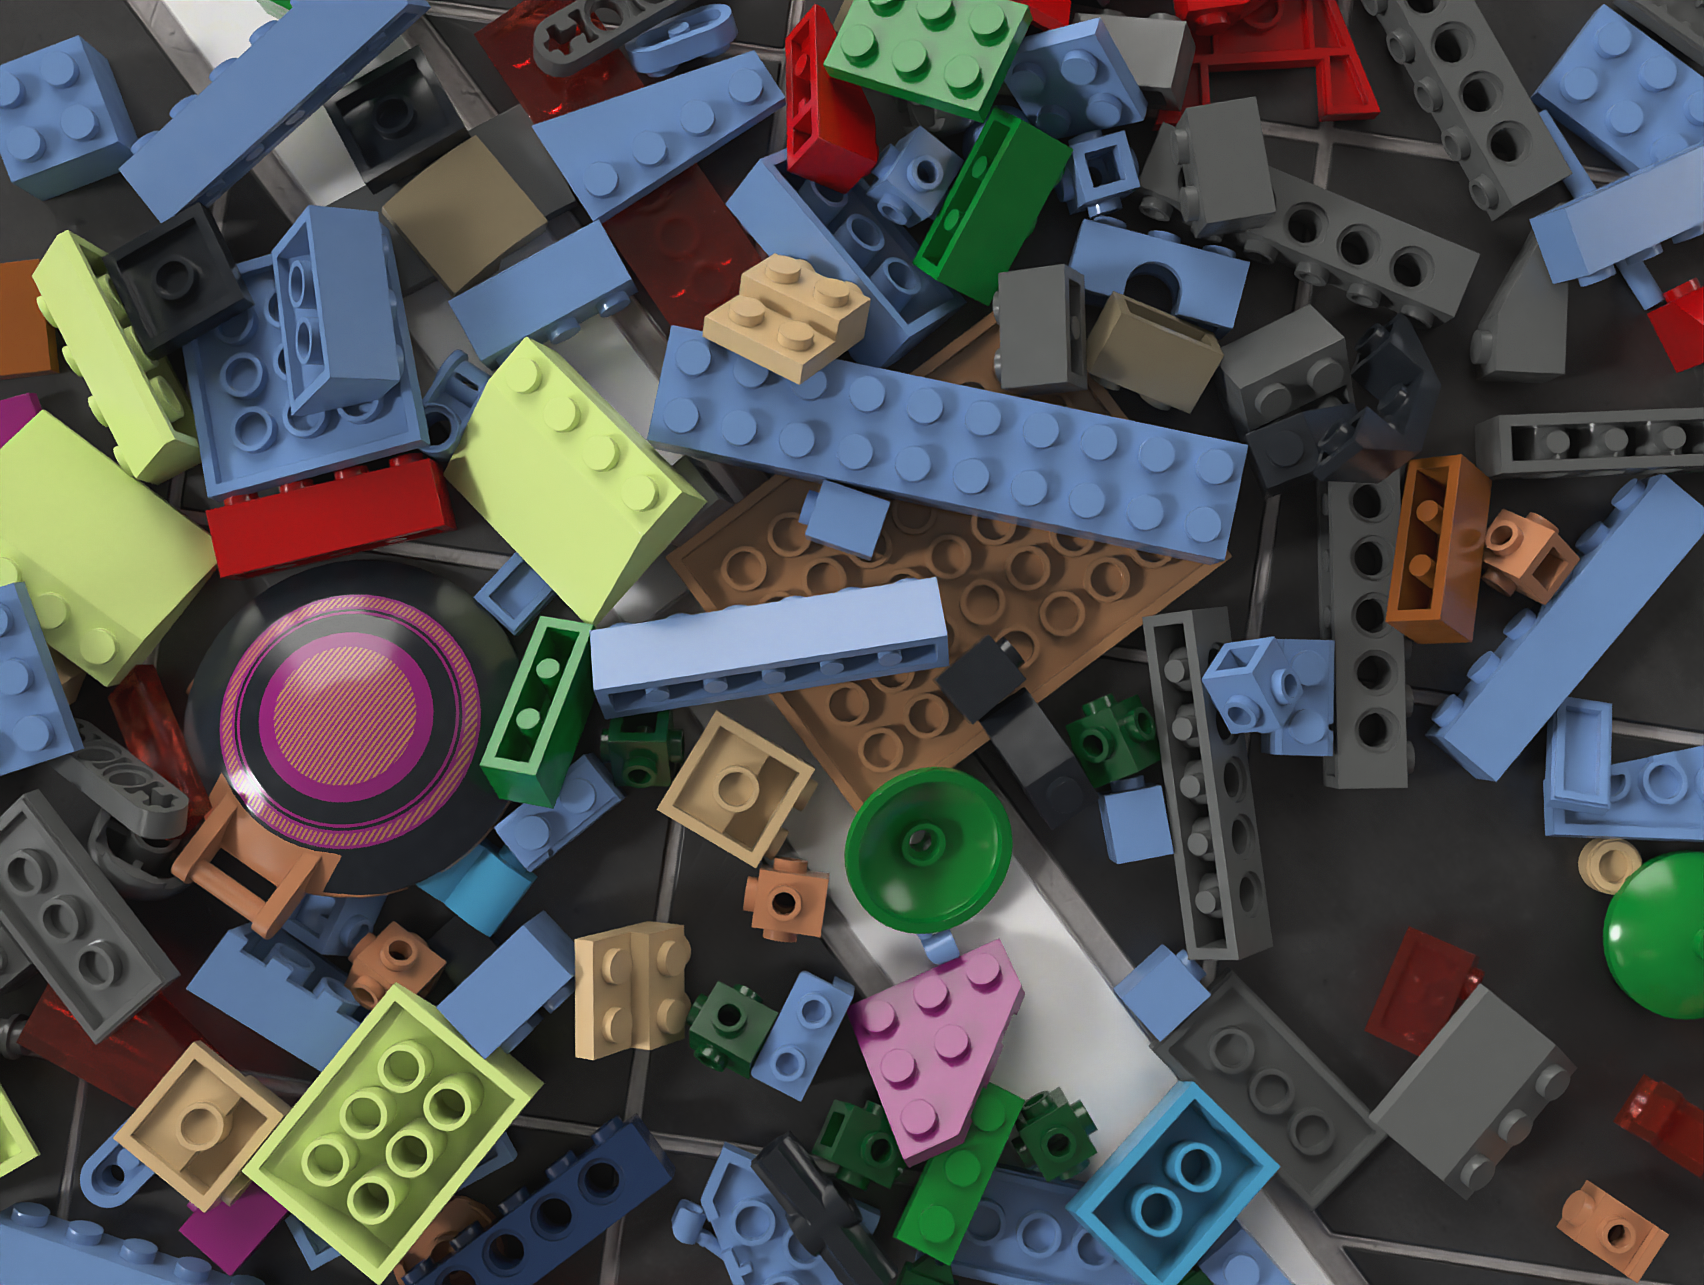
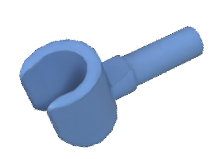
M950 929L936 934H916L921 940L927 957L933 963L941 965L959 957L960 952Z
M686 1199L680 1200L671 1219L673 1234L676 1239L685 1244L693 1245L698 1243L723 1260L721 1255L722 1249L717 1237L711 1234L710 1231L702 1228L707 1218L703 1207Z

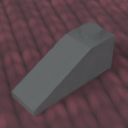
M1559 203L1558 205H1556V206L1553 207L1552 209H1554V208H1556V207H1558V206H1560V205H1562V204H1565V203ZM1533 228L1482 317L1478 330L1472 336L1470 359L1473 364H1477L1476 380L1543 384L1565 374L1569 280L1556 284L1552 283Z

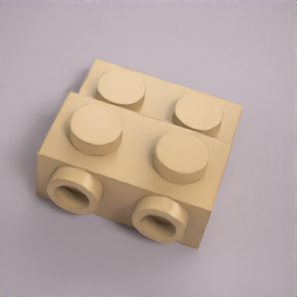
M774 253L742 273L739 295L705 316L702 337L800 385L864 339L871 298L864 296L861 289L852 282L826 278L816 273L812 265L803 259H794Z
M716 709L657 810L754 868H757L763 856L772 861L783 845L789 831L781 826L792 807L801 812L813 795L818 785L817 781L810 778L815 771V767L767 737L764 738Z
M646 921L575 939V1057L596 1060L629 1048L653 1050L685 1038V1021L691 1009V1002L684 991V968L690 959L691 947L684 936V925Z
M199 1040L194 1041L113 1139L202 1212L206 1213L217 1207L222 1201L230 1207L246 1191L253 1181L242 1172L243 1168L291 1111L292 1107L252 1075L246 1077Z

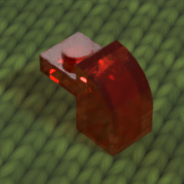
M1643 1074L1613 1122L1704 1182V1111L1688 1102L1681 1092L1661 1080L1658 1083Z

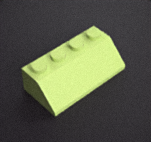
M66 230L56 236L32 275L41 293V296L36 299L38 307L46 320L53 327L59 328L67 344L62 348L65 360L75 374L81 378L84 377L92 393V396L88 397L89 406L97 420L103 426L110 428L118 444L113 450L121 468L130 477L159 485L202 463L192 404L167 355L157 361L145 354L102 260V257L109 253L73 232Z

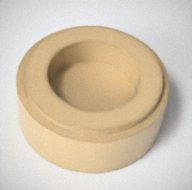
M1593 839L1585 845L1578 861L1579 872L1584 882L1596 891L1615 895L1624 884V880L1642 865V859L1638 850L1631 843L1623 839Z

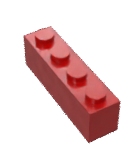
M409 453L389 459V468L369 472L368 466L348 467L335 471V480L314 485L313 479H303L278 486L280 492L278 494L259 498L258 492L225 499L223 507L205 511L220 578L243 581L457 530L446 478L443 476V465L430 458L424 459L423 453Z

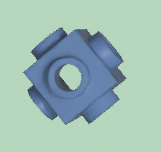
M920 125L900 139L895 146L891 143L888 144L879 154L876 166L871 171L876 177L865 195L876 202L879 212L893 223L910 228L928 217L931 220H935L950 192L948 187L964 163V160Z
M1094 130L1068 140L1069 147L1073 149V152L1066 163L1061 181L1054 187L1059 201H1066L1070 215L1088 210L1090 219L1121 210L1123 208L1121 200L1140 187L1138 161L1133 149L1129 147L1125 130L1106 136L1102 135L1101 130ZM1090 173L1096 177L1097 186L1095 188L1093 187Z
M1275 636L1224 643L1201 679L1211 696L1214 707L1221 714L1231 734L1248 732L1270 733L1282 729L1303 694L1299 677L1291 669Z

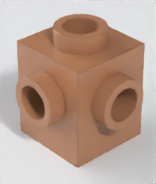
M1502 509L1492 524L1486 529L1482 569L1485 572L1481 579L1488 586L1507 597H1511L1514 591H1517L1546 605L1580 561V558L1558 535L1559 529L1547 519L1533 512H1530L1524 518L1506 509Z
M775 856L773 865L762 864L759 878L748 876L743 910L754 912L751 927L764 929V938L780 942H796L798 934L821 937L830 873L807 870L808 861L791 857ZM782 892L789 893L794 897L795 903L788 906L782 905L776 899V895Z
M392 921L377 937L371 932L368 933L352 950L348 960L353 965L344 986L352 992L355 1000L368 1010H373L396 982L425 1000L434 990L447 962L429 949L427 943L419 935L406 931L395 921Z

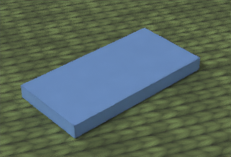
M999 1162L995 1166L951 1264L953 1275L998 1285H1141L1064 1208L1086 1182L1070 1178L1061 1180L1059 1176L1047 1182L1042 1172L1028 1171L1025 1168ZM917 1250L915 1261L925 1253Z

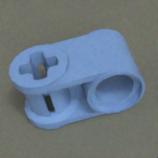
M459 349L452 352L441 365L433 384L422 399L428 431L436 422L449 421L451 423V434L444 443L418 448L428 457L438 462L450 461L460 443L481 394L491 378V375L468 361V354ZM463 382H468L478 390H473L469 386L465 385Z

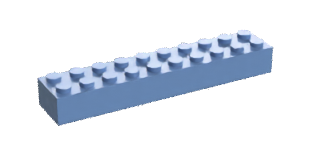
M671 325L647 437L648 442L654 449L820 484L825 479L867 494L1207 565L1225 560L1248 449L1246 444L838 359L833 360L809 379L798 385L702 337L703 331Z

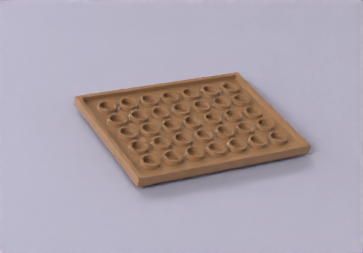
M993 312L910 373V375L1129 420L1107 390L1091 378L1088 369L1087 390L1022 397L1001 389V382L996 376L994 367L995 352L1000 348V325L997 324ZM775 474L665 558L705 612L723 610L732 605L752 606L778 602L789 596L810 597L836 593L847 587L868 588L894 584L905 578L920 580L936 577L948 635L949 665L983 636L990 635L995 642L1004 637L1025 661V664L1019 668V671L1027 680L1003 700L1025 687L1038 704L1143 624L1142 617L1156 615L1229 560L1232 555L1227 550L1224 561L1207 565L872 495L890 501V506L872 559L869 561L807 540L805 532L808 525L799 523V517L808 491L812 490L819 493L822 484ZM946 667L768 694L856 813L873 792L894 777L919 768H953L990 740L980 723L977 721L973 725L969 724L933 682L932 679Z

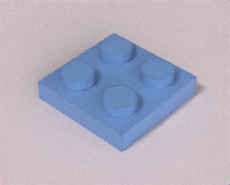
M1101 17L1025 36L1004 79L1028 120L1037 129L1055 139L1143 121L1148 107L1147 100Z

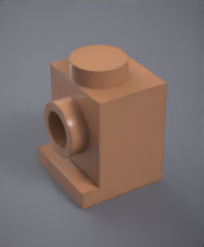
M1586 1180L1581 1190L1575 1191L1567 1199L1563 1206L1562 1219L1556 1226L1575 1242L1636 1283L1639 1282L1669 1234L1588 1180Z

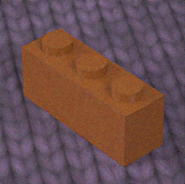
M1462 454L1412 459L1407 462L1385 622L1417 644L1467 643L1473 640L1492 480Z

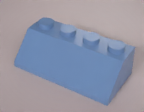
M787 148L759 159L725 205L740 221L743 229L757 241L769 257L776 253L794 259H803L812 265L816 273L826 278L852 282L861 289L864 296L871 298L864 339L848 350L855 362L881 369L887 368L904 357L967 303L957 290L935 280L912 264L920 249L919 244L903 225L891 222L879 212L878 204L865 195L870 186L863 178L846 194H842L788 172Z

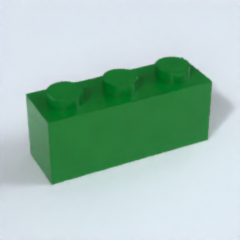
M994 107L912 264L935 280L989 306L995 292L999 290L998 273L1009 271L1024 240L1032 234L1037 223V216L1052 189L1061 181L1066 163L1073 149L1024 120Z
M546 616L539 617L480 763V767L499 799L554 809L596 697L593 689L590 630H596L594 624Z
M991 1082L988 1083L986 1089L982 1088L970 1116L972 1123L964 1143L927 1160L892 1237L951 1266L1024 1105V1099Z

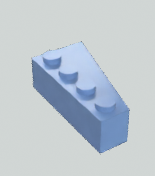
M252 922L228 930L186 989L322 1072L372 1010L361 1006L353 997L352 992L344 986L348 977L346 972L282 928L269 940L264 939L251 930Z

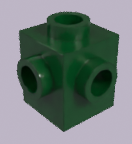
M1113 693L1081 706L1085 717L1065 726L1071 739L1073 753L1082 763L1086 775L1094 788L1139 772L1161 760L1154 720L1143 707L1138 694L1118 703Z
M672 709L611 718L609 729H602L600 744L602 763H611L614 786H632L636 788L671 786L674 763H683L685 753L684 730L674 729Z
M718 981L709 997L702 993L698 996L687 1015L685 1024L690 1027L689 1046L695 1050V1058L705 1066L718 1072H723L725 1068H728L749 1080L752 1076L751 1070L779 1013L763 1005V999L753 990L740 984H734L731 988Z
M1058 1087L1050 1093L1049 1091L1037 1093L1024 1102L1015 1122L1019 1136L1012 1139L1011 1142L1027 1170L1030 1171L1038 1166L1046 1181L1050 1182L1058 1176L1061 1180L1072 1178L1086 1169L1090 1164L1088 1158L1098 1153L1089 1137L1098 1129L1081 1100L1079 1099L1070 1105L1063 1091ZM1053 1135H1065L1061 1139L1047 1146L1048 1140Z
M834 1099L811 1153L839 1166L835 1177L850 1185L867 1191L871 1181L890 1189L894 1178L901 1175L907 1164L902 1157L883 1106L867 1100L864 1109L856 1105Z

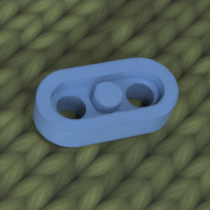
M709 4L662 21L625 43V49L634 71L646 73L649 77H661L673 72L678 67V64L699 56L712 58L723 54L730 48V43L736 38L738 29L732 10L728 5Z
M127 1120L85 1162L81 1170V1189L85 1197L99 1207L113 1208L124 1204L156 1175L155 1172L113 1139ZM112 1165H118L123 1169L125 1174L124 1181H119L113 1177L111 1172Z

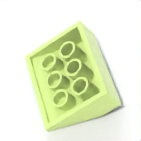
M527 336L488 380L465 428L460 443L443 474L584 623L594 624L595 627L708 502L557 351Z
M41 410L0 449V587L15 582H25L47 644L106 687L128 682L218 568L211 534L141 481L127 475L121 466L48 411Z
M396 982L247 1163L242 1172L377 1285H381L527 1106L544 1082L510 1054H506L500 1046L484 1059L443 1016L436 1006Z

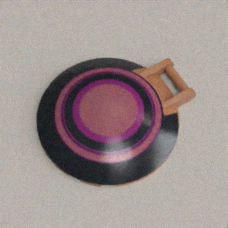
M349 560L313 567L276 583L252 599L220 631L204 656L190 689L184 719V759L188 780L194 798L205 818V822L177 857L171 868V873L186 884L193 881L251 921V930L264 939L269 940L281 929L306 893L329 897L368 898L383 896L406 890L408 886L426 880L438 872L443 873L466 857L487 837L511 803L509 800L499 799L480 767L481 760L520 667L517 654L508 636L495 618L469 593L442 576L412 565L385 560ZM220 848L277 886V889L267 902L210 863Z

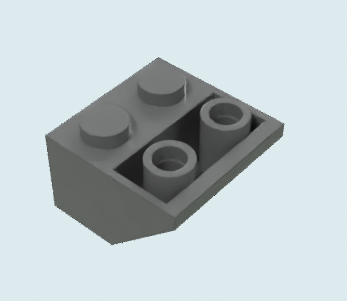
M1310 304L1221 347L1224 357L1215 370L1213 377L1218 398L1241 444H1244L1245 434L1301 412L1353 402L1355 404L1345 337Z

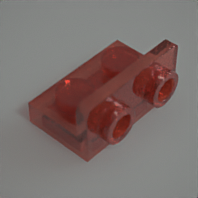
M1409 926L1364 1031L1420 1056L1457 1012L1462 1001H1466L1477 986L1482 984L1485 971L1477 968L1480 957Z

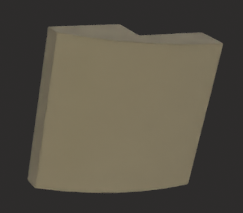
M477 135L461 143L427 167L382 206V214L453 298L499 271L502 259L546 232L548 220Z

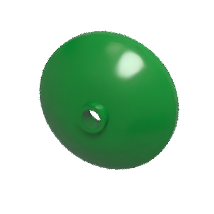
M926 767L905 772L887 781L873 792L863 803L850 826L844 854L845 870L849 885L862 907L873 918L887 927L913 934H929L951 929L979 913L1001 887L1012 857L1013 837L1010 821L996 795L972 775L946 767ZM925 831L924 837L920 842L910 844V838L915 832Z
M1679 850L1648 860L1625 879L1626 881L1619 891L1613 896L1606 913L1603 929V946L1607 965L1612 976L1623 992L1633 1001L1664 1017L1688 1020L1704 1018V852Z

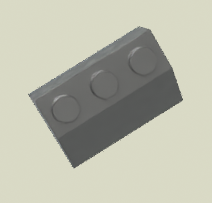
M1479 984L1368 1118L1467 1201L1474 1191L1482 1189L1490 1182L1495 1173V1166L1510 1148L1521 1143L1529 1135L1533 1121L1545 1106L1565 1092L1570 1083V1076L1577 1067L1556 1044L1493 992Z

